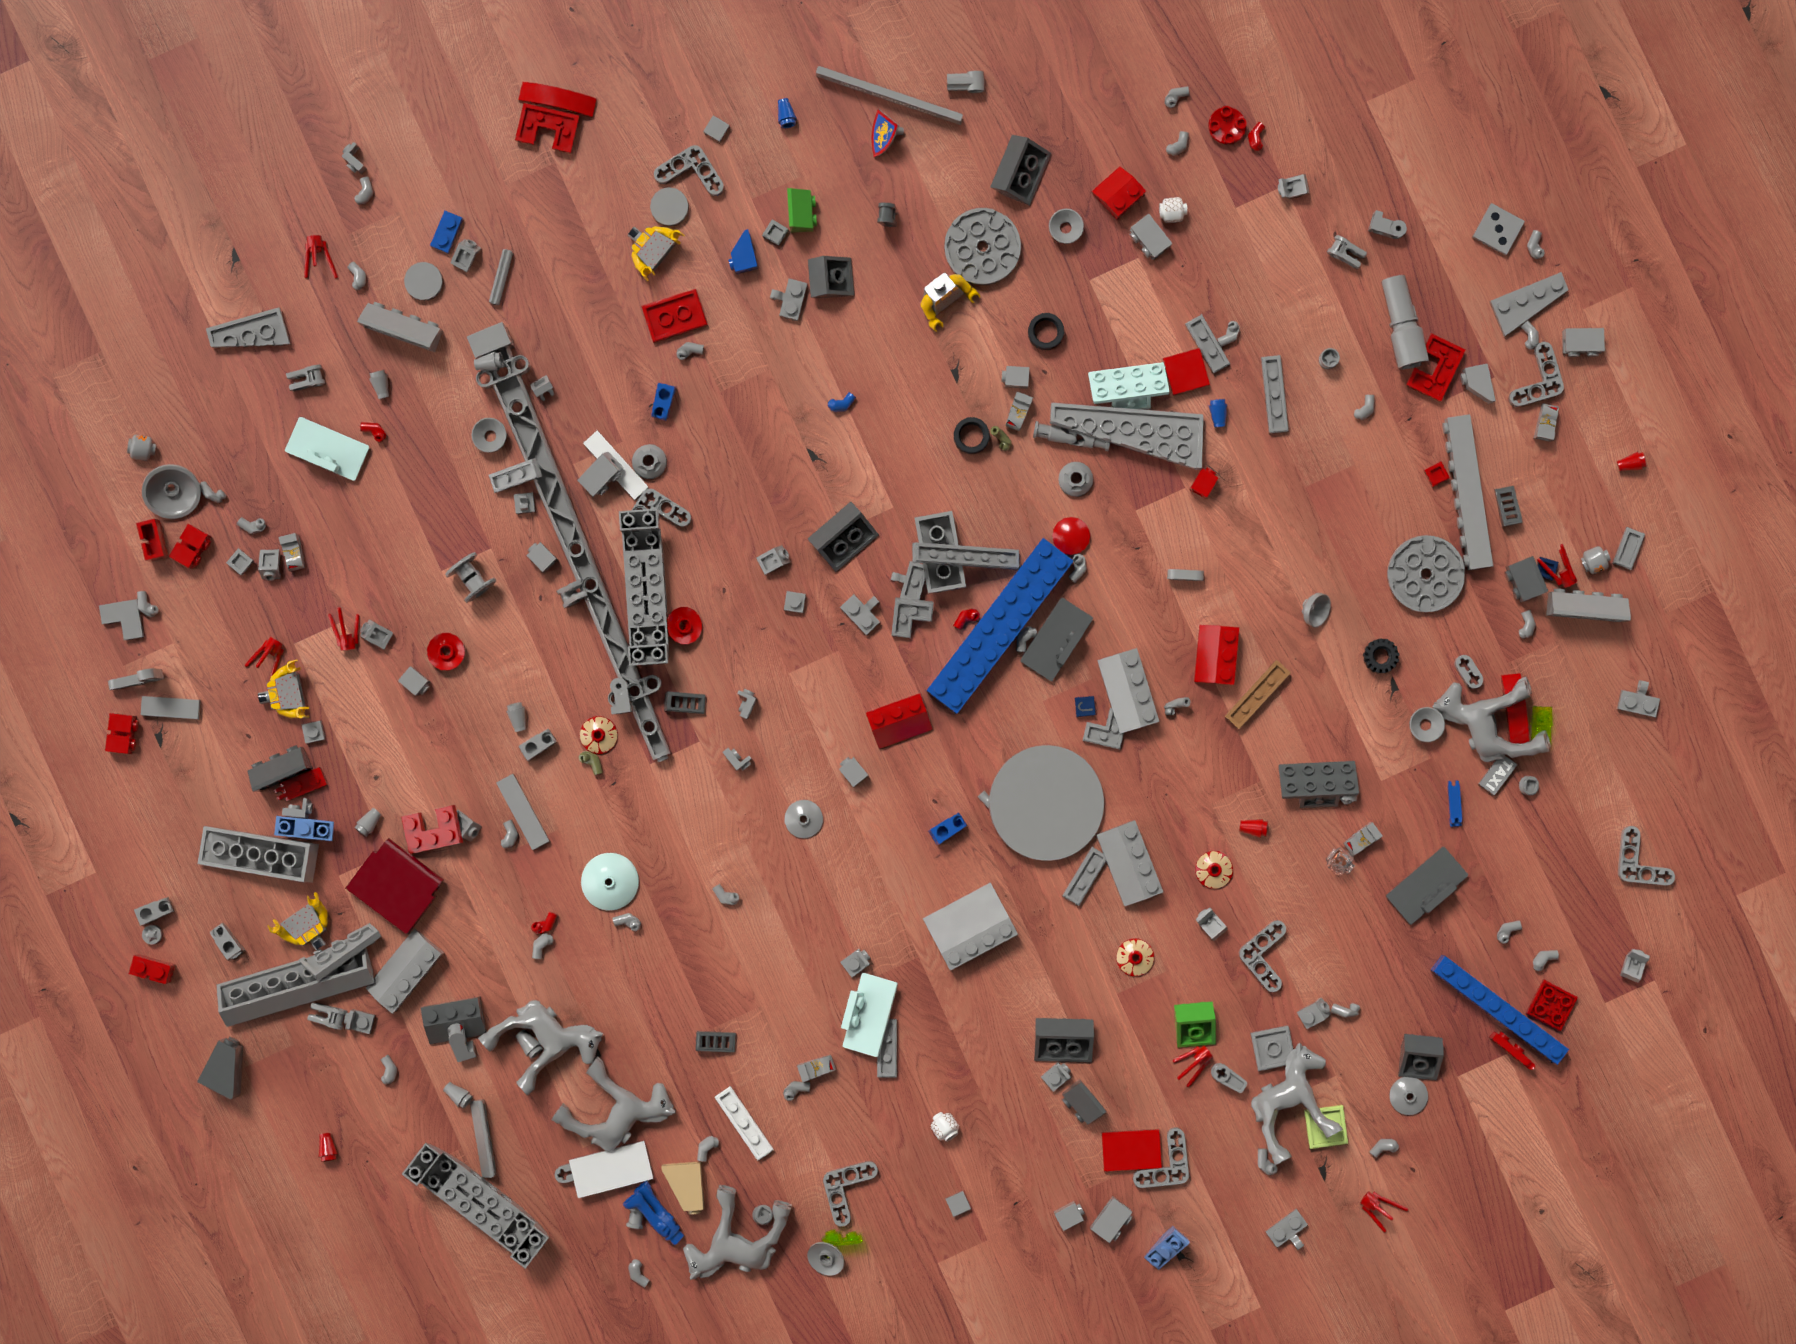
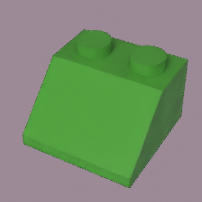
M787 188L790 232H813V226H817L816 214H812V207H816L815 195L811 196V190Z
M1213 1001L1174 1005L1177 1048L1216 1044V1019Z

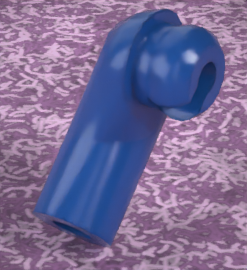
M848 392L843 400H829L828 408L833 412H844L850 407L856 397Z

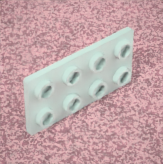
M1163 362L1088 373L1094 404L1112 402V407L1144 410L1151 409V397L1169 394Z
M299 417L285 452L355 481L370 447L303 417Z
M862 973L858 990L850 992L841 1028L847 1030L843 1042L844 1048L874 1057L879 1056L898 986L897 982Z

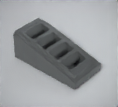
M1514 486L1494 489L1501 526L1505 527L1523 523ZM1510 492L1511 496L1501 498L1500 494ZM1512 500L1510 504L1503 505L1502 501ZM1513 507L1514 511H1504L1505 508ZM1515 514V518L1506 519V516Z
M665 692L664 711L704 714V694ZM672 697H675L674 707H671ZM680 697H683L682 708H679ZM687 698H691L690 709L687 708ZM695 698H698V709H694Z
M697 1031L696 1051L735 1052L736 1033ZM702 1036H706V1046H702ZM710 1036H714L713 1047H710ZM718 1036H722L721 1047H718ZM726 1037H730L729 1048L725 1047Z

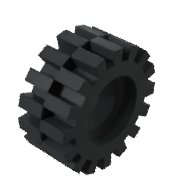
M1376 639L1370 642L1365 647V652L1363 653L1366 667L1376 673L1391 671L1399 662L1398 648L1388 639ZM1380 648L1388 652V660L1383 664L1376 662L1374 659L1375 651Z

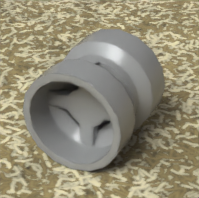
M1333 348L1325 349L1319 356V364L1324 369H1332L1340 360L1339 353Z

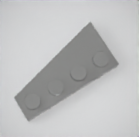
M1562 272L1490 301L1504 337L1569 290Z
M279 307L206 328L212 348L291 345L281 308Z
M369 923L348 934L347 939L336 940L331 943V947L323 951L320 948L313 952L314 956L308 959L303 957L299 959V962L319 981L336 968L342 966L347 960L359 954L364 948L373 944L381 935Z

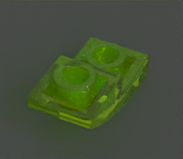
M1533 706L1531 741L1538 733L1545 730L1551 745L1552 707Z
M836 1229L824 1232L825 1235L822 1236L823 1242L832 1245H853L863 1242L862 1233H857L856 1231L846 1233V1237L843 1238L841 1230L836 1232Z

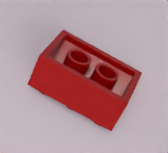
M1199 625L1194 682L1234 685L1240 627Z
M920 693L866 712L879 749L933 730Z

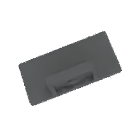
M1060 598L1020 661L1049 681H1053L1083 636L1093 617L1066 599Z
M1355 761L1279 764L1278 766L1282 799L1299 798L1300 808L1337 807L1340 796L1359 795Z
M1441 847L1393 888L1386 897L1409 924H1413L1424 913L1432 911L1457 889L1456 886L1468 876V873L1445 847Z

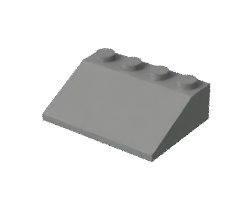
M991 882L923 918L949 970L1018 935Z

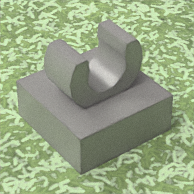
M547 375L530 384L536 397L539 396L542 401L545 400L543 393L546 391L550 392L552 396L554 395L553 386Z
M533 492L514 494L516 514L536 512Z

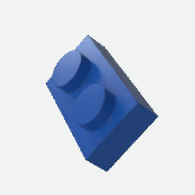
M444 210L430 246L449 254L463 218Z

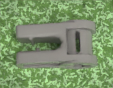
M1336 235L1334 238L1335 242L1327 250V253L1355 269H1359L1361 262L1347 255L1346 251L1360 258H1365L1367 252L1355 246L1344 237Z
M313 365L286 373V377L289 380L307 377L305 381L290 384V391L326 384L325 380L322 379V366Z
M581 580L572 582L557 590L558 595L560 594L564 602V609L579 603L580 600L588 596L586 591L577 593V589L582 585Z
M315 1002L311 1003L312 1009L327 1013L328 1018L318 1016V1014H309L307 1020L324 1024L334 1029H343L342 1022L347 1010Z
M1216 1063L1212 1066L1211 1075L1218 1082L1239 1093H1242L1246 1088L1247 1081L1226 1065ZM1222 1068H1223V1072H1224L1225 1074H1224L1223 1076H1222V1075H1219V1076H1218V1073H1217L1216 1071H1217L1218 1069H1219V1070H1222Z

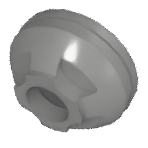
M1072 209L1058 210L1049 221L1051 236L1057 242L1063 244L1075 242L1083 232L1084 224L1082 217ZM1062 223H1069L1071 225L1069 233L1061 232L1060 225Z
M495 418L479 420L474 425L471 434L474 445L479 450L488 453L502 448L507 437L504 425ZM488 431L496 433V438L492 442H488L485 439V434Z
M651 444L643 445L635 451L632 458V466L640 477L655 479L662 475L666 469V455L658 446ZM651 455L654 458L652 466H645L643 464L645 456Z
M1081 462L1068 463L1059 473L1058 481L1060 488L1067 495L1074 497L1082 496L1092 487L1093 474L1089 467ZM1073 473L1081 474L1082 481L1079 484H1074L1071 481Z
M1315 593L1303 602L1302 614L1308 625L1316 628L1326 621L1331 608V601L1328 595Z
M1423 707L1412 714L1409 727L1416 739L1423 742H1431L1442 735L1445 721L1438 710L1431 707ZM1427 719L1430 721L1431 727L1429 730L1425 731L1420 728L1421 720Z

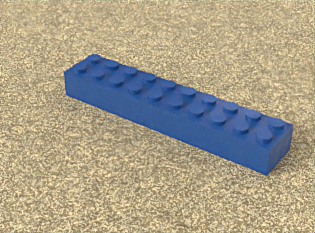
M1042 538L926 691L957 714L1070 567L1073 560Z

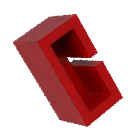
M154 518L136 523L140 540L149 542V544L141 543L145 561L151 562L168 558L160 520Z
M187 524L180 536L181 543H176L168 557L187 568L193 569V567H197L202 559L200 555L203 550L206 551L210 546V538L212 536L191 524Z
M109 713L107 730H110L111 733L107 734L105 751L132 754V750L134 751L136 748L134 734L135 731L137 732L139 721L136 720L137 716Z
M137 954L133 955L128 974L168 984L171 982L176 964Z

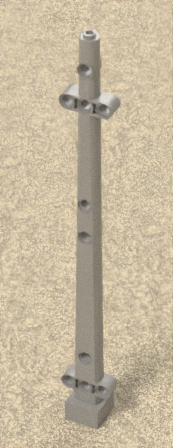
M503 322L467 336V339L476 359L495 351L497 353L500 352L503 356L504 367L508 369V374L505 377L499 376V370H481L476 375V382L484 389L494 388L524 460L537 459L542 477L533 479L574 577L576 581H582L580 591H586L588 595L584 600L617 677L624 679L628 684L632 712L652 759H657L658 762L666 760L671 752L648 695L660 690L662 686L661 679L655 675L641 679L636 665L629 666L627 641L521 375L526 374L530 370V362L522 355L513 357L510 349L515 348ZM519 360L526 362L524 369L519 370L516 368V363ZM486 374L489 375L490 382L482 384L481 377ZM518 402L522 403V410L520 412H514V404ZM579 544L581 552L575 555L571 551L572 546ZM590 579L596 582V587L593 590H588L586 587V583ZM651 678H655L658 682V686L655 689L648 687L647 683ZM636 685L640 689V694L633 697L630 694V688ZM611 691L608 695V702L610 705L616 706L612 701L614 693ZM647 721H652L655 725L652 732H647L644 728Z

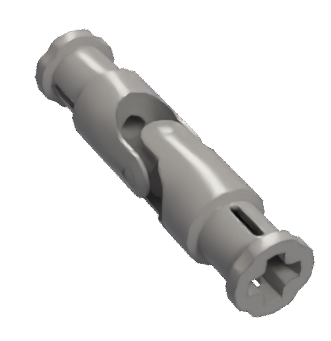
M1039 421L1035 423L1033 438L1041 437L1058 443H1068L1086 448L1097 447L1105 449V451L1109 450L1110 442L1054 424L1050 426L1039 424ZM1077 434L1081 435L1083 439L1076 440Z

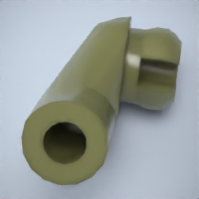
M993 426L990 432L1001 441L999 448L1008 451L1009 447L1012 446V441L1003 430Z
M589 751L580 753L579 761L591 765L594 775L603 773L600 759L596 754Z

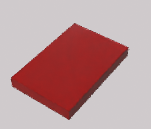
M696 289L641 306L653 343L708 326Z
M1159 1129L1101 1132L1104 1171L1162 1168Z

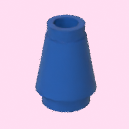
M783 98L778 100V123L781 125V128L795 126L797 118L789 99Z
M1225 399L1210 400V405L1208 406L1214 427L1226 426L1227 404Z

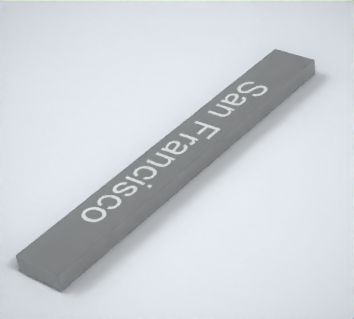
M818 66L816 70V77L961 125L963 119L961 113Z

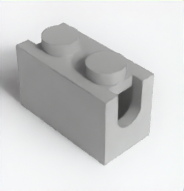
M1147 214L1129 230L1132 240L1135 243L1139 242L1143 247L1141 249L1143 254L1147 258L1151 257L1152 260L1156 259L1172 245V242L1150 214Z
M1604 328L1564 329L1562 331L1563 354H1568V357H1579L1580 354H1587L1588 357L1599 356V353L1605 351Z
M605 452L598 457L577 481L593 497L596 494L603 495L609 489L607 485L611 481L615 482L622 475L620 472L624 467L609 452Z
M1112 1196L1094 1220L1090 1229L1108 1243L1112 1240L1115 1241L1121 1234L1119 1230L1123 1224L1127 1225L1132 1219V1211Z

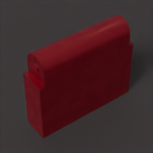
M388 838L378 851H373L345 889L402 932L409 934L437 896L434 894L440 888L444 879Z

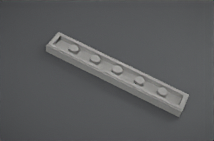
M912 543L913 563L1019 569V550Z

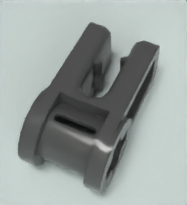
M879 203L877 223L884 227H897L895 216L898 214V209L895 204Z

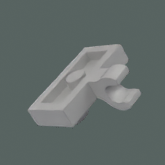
M788 279L785 293L772 289L770 298L783 301L779 314L780 317L798 321L807 283Z
M910 561L906 575L892 573L891 580L904 583L900 598L920 599L925 581L923 564Z
M853 594L840 607L866 635L880 623L870 612L879 603L875 596L864 605Z
M1639 680L1636 693L1621 690L1617 709L1656 717L1660 699L1646 696L1649 682Z
M1294 1209L1265 1232L1277 1248L1290 1239L1299 1250L1304 1244L1296 1233L1308 1224L1298 1210Z

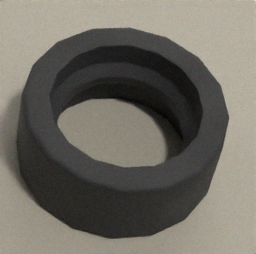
M1041 313L1035 316L1028 327L1030 342L1041 350H1051L1057 347L1064 336L1062 321L1051 313ZM1041 321H1051L1057 328L1056 338L1049 343L1041 342L1036 338L1035 328Z
M967 417L961 420L954 430V442L957 448L966 454H977L983 451L990 439L987 425L981 419L975 417ZM967 425H976L983 433L981 443L975 447L966 446L960 439V433Z

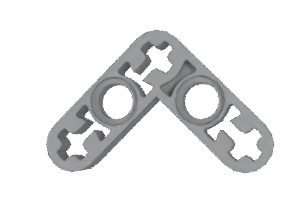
M697 145L685 149L658 166L654 171L655 180L660 184H666L693 167L710 195L718 196L724 190L722 180L703 150ZM691 151H699V159L701 161L705 159L706 161H703L698 164L697 160L694 157L690 158V156L692 155ZM676 160L684 162V167L681 170L673 167ZM668 165H670L672 171L675 173L671 175V172H668L666 174V179L664 180L662 177L658 178V176L660 175L659 171L662 170L663 172H666L669 170L667 167ZM708 166L711 169L710 174L707 176L701 175L700 168ZM713 175L716 176L712 178L714 183L720 184L718 186V191H715L714 189L710 190L712 188V185L708 179H710Z
M1541 342L1534 349L1542 382L1512 391L1508 397L1509 403L1512 406L1520 407L1561 394L1564 384L1550 343ZM1541 346L1548 349L1545 355L1546 358L1551 357V360L1541 362V360L1545 359L1544 354L1539 353ZM1546 364H1551L1554 367L1552 374L1545 373L1544 366ZM1552 382L1555 385H1559V388L1556 389L1557 392L1549 390L1546 392L1548 395H1545V388L1552 386ZM1537 387L1541 390L1539 398H1534L1531 395L1532 388ZM1524 390H1527V397L1522 398L1520 403L1517 400H1513V397L1516 396L1515 393L1520 396L1526 394Z
M646 489L632 509H647L645 506L640 505L641 501L644 504L646 503V494L654 493L655 501H649L648 506L651 507L650 509H658L659 514L681 527L688 526L691 522V515L686 509L654 489ZM665 502L672 505V510L669 513H664L661 510V506ZM676 507L679 508L676 512L680 515L687 514L686 518L688 520L686 522L682 521L679 523L680 519L675 515L673 519L670 517L675 512Z
M150 668L137 671L135 675L109 680V690L163 680L162 669Z
M1634 826L1625 827L1622 830L1620 841L1619 878L1627 882L1657 885L1672 884L1675 880V874L1671 869L1638 865L1640 831ZM1630 829L1635 833V837L1631 838V843H1635V846L1625 845V842L1629 843L1630 838L1626 836V833L1630 832ZM1627 848H1631L1634 851V856L1631 859H1627L1624 856V851ZM1629 867V871L1637 872V880H1635V875H1628V878H1626V875L1622 873L1623 870L1625 871ZM1645 869L1651 872L1649 880H1644L1641 877V873ZM1665 871H1667V875H1670V879H1666V882H1664L1663 878H1656L1657 882H1654L1656 874H1665Z
M1279 920L1269 923L1239 950L1240 959L1265 989L1270 992L1278 991L1281 988L1282 982L1261 954L1286 933L1285 924ZM1274 924L1277 926L1281 925V933L1279 934L1275 932L1272 935L1274 939L1271 940L1270 936L1266 934L1265 931L1268 930V932L1271 933L1274 930ZM1260 936H1265L1268 939V943L1264 947H1260L1257 944V939ZM1253 942L1260 951L1257 953L1254 950L1251 952V958H1244V950H1251L1253 947L1250 944ZM1258 963L1265 965L1266 969L1262 974H1257L1255 971V966ZM1269 971L1272 974L1268 976L1272 980L1277 979L1276 988L1272 986L1269 988V981L1266 978L1264 979V981L1261 979L1262 977L1266 976Z
M1173 1127L1167 1132L1170 1166L1137 1170L1133 1174V1182L1137 1187L1175 1185L1185 1183L1188 1180L1189 1172L1185 1135L1180 1128ZM1174 1131L1181 1134V1137L1178 1138V1144H1182L1183 1147L1176 1146L1171 1148V1145H1175L1174 1139L1170 1138ZM1176 1150L1183 1152V1158L1179 1161L1174 1160L1172 1157L1173 1152ZM1179 1169L1182 1173H1185L1181 1180L1175 1176L1172 1177L1173 1181H1169L1168 1170H1171V1174H1177ZM1159 1171H1163L1166 1174V1179L1163 1182H1158L1155 1179V1175ZM1149 1172H1152L1154 1183H1150V1179L1144 1180L1143 1184H1140L1138 1180L1136 1181L1139 1174L1142 1173L1144 1177H1149Z
M861 1162L831 1170L824 1175L823 1183L836 1225L846 1226L851 1218L843 1186L874 1178L878 1172V1167L874 1162ZM866 1165H870L871 1168L874 1167L875 1170L872 1171V1175L865 1172L862 1173L863 1178H859L857 1167H861L860 1170H865ZM847 1170H854L856 1178L853 1180L846 1179L845 1172ZM838 1172H842L844 1183H840L841 1179L836 1180L834 1185H831L830 1182L827 1183L826 1180L829 1179V1175L835 1178L839 1177ZM835 1193H839L842 1196V1202L839 1204H835L831 1200L832 1195ZM845 1205V1208H842L843 1215H847L845 1222L837 1220L836 1217L839 1216L838 1209L834 1211L833 1208Z

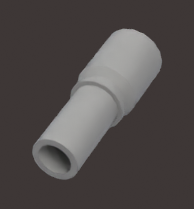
M1398 275L1384 279L1381 283L1391 320L1389 326L1393 328V333L1390 337L1398 369L1405 370L1422 366L1421 362L1429 361L1423 329L1417 325L1418 317L1415 306L1412 305L1405 275Z

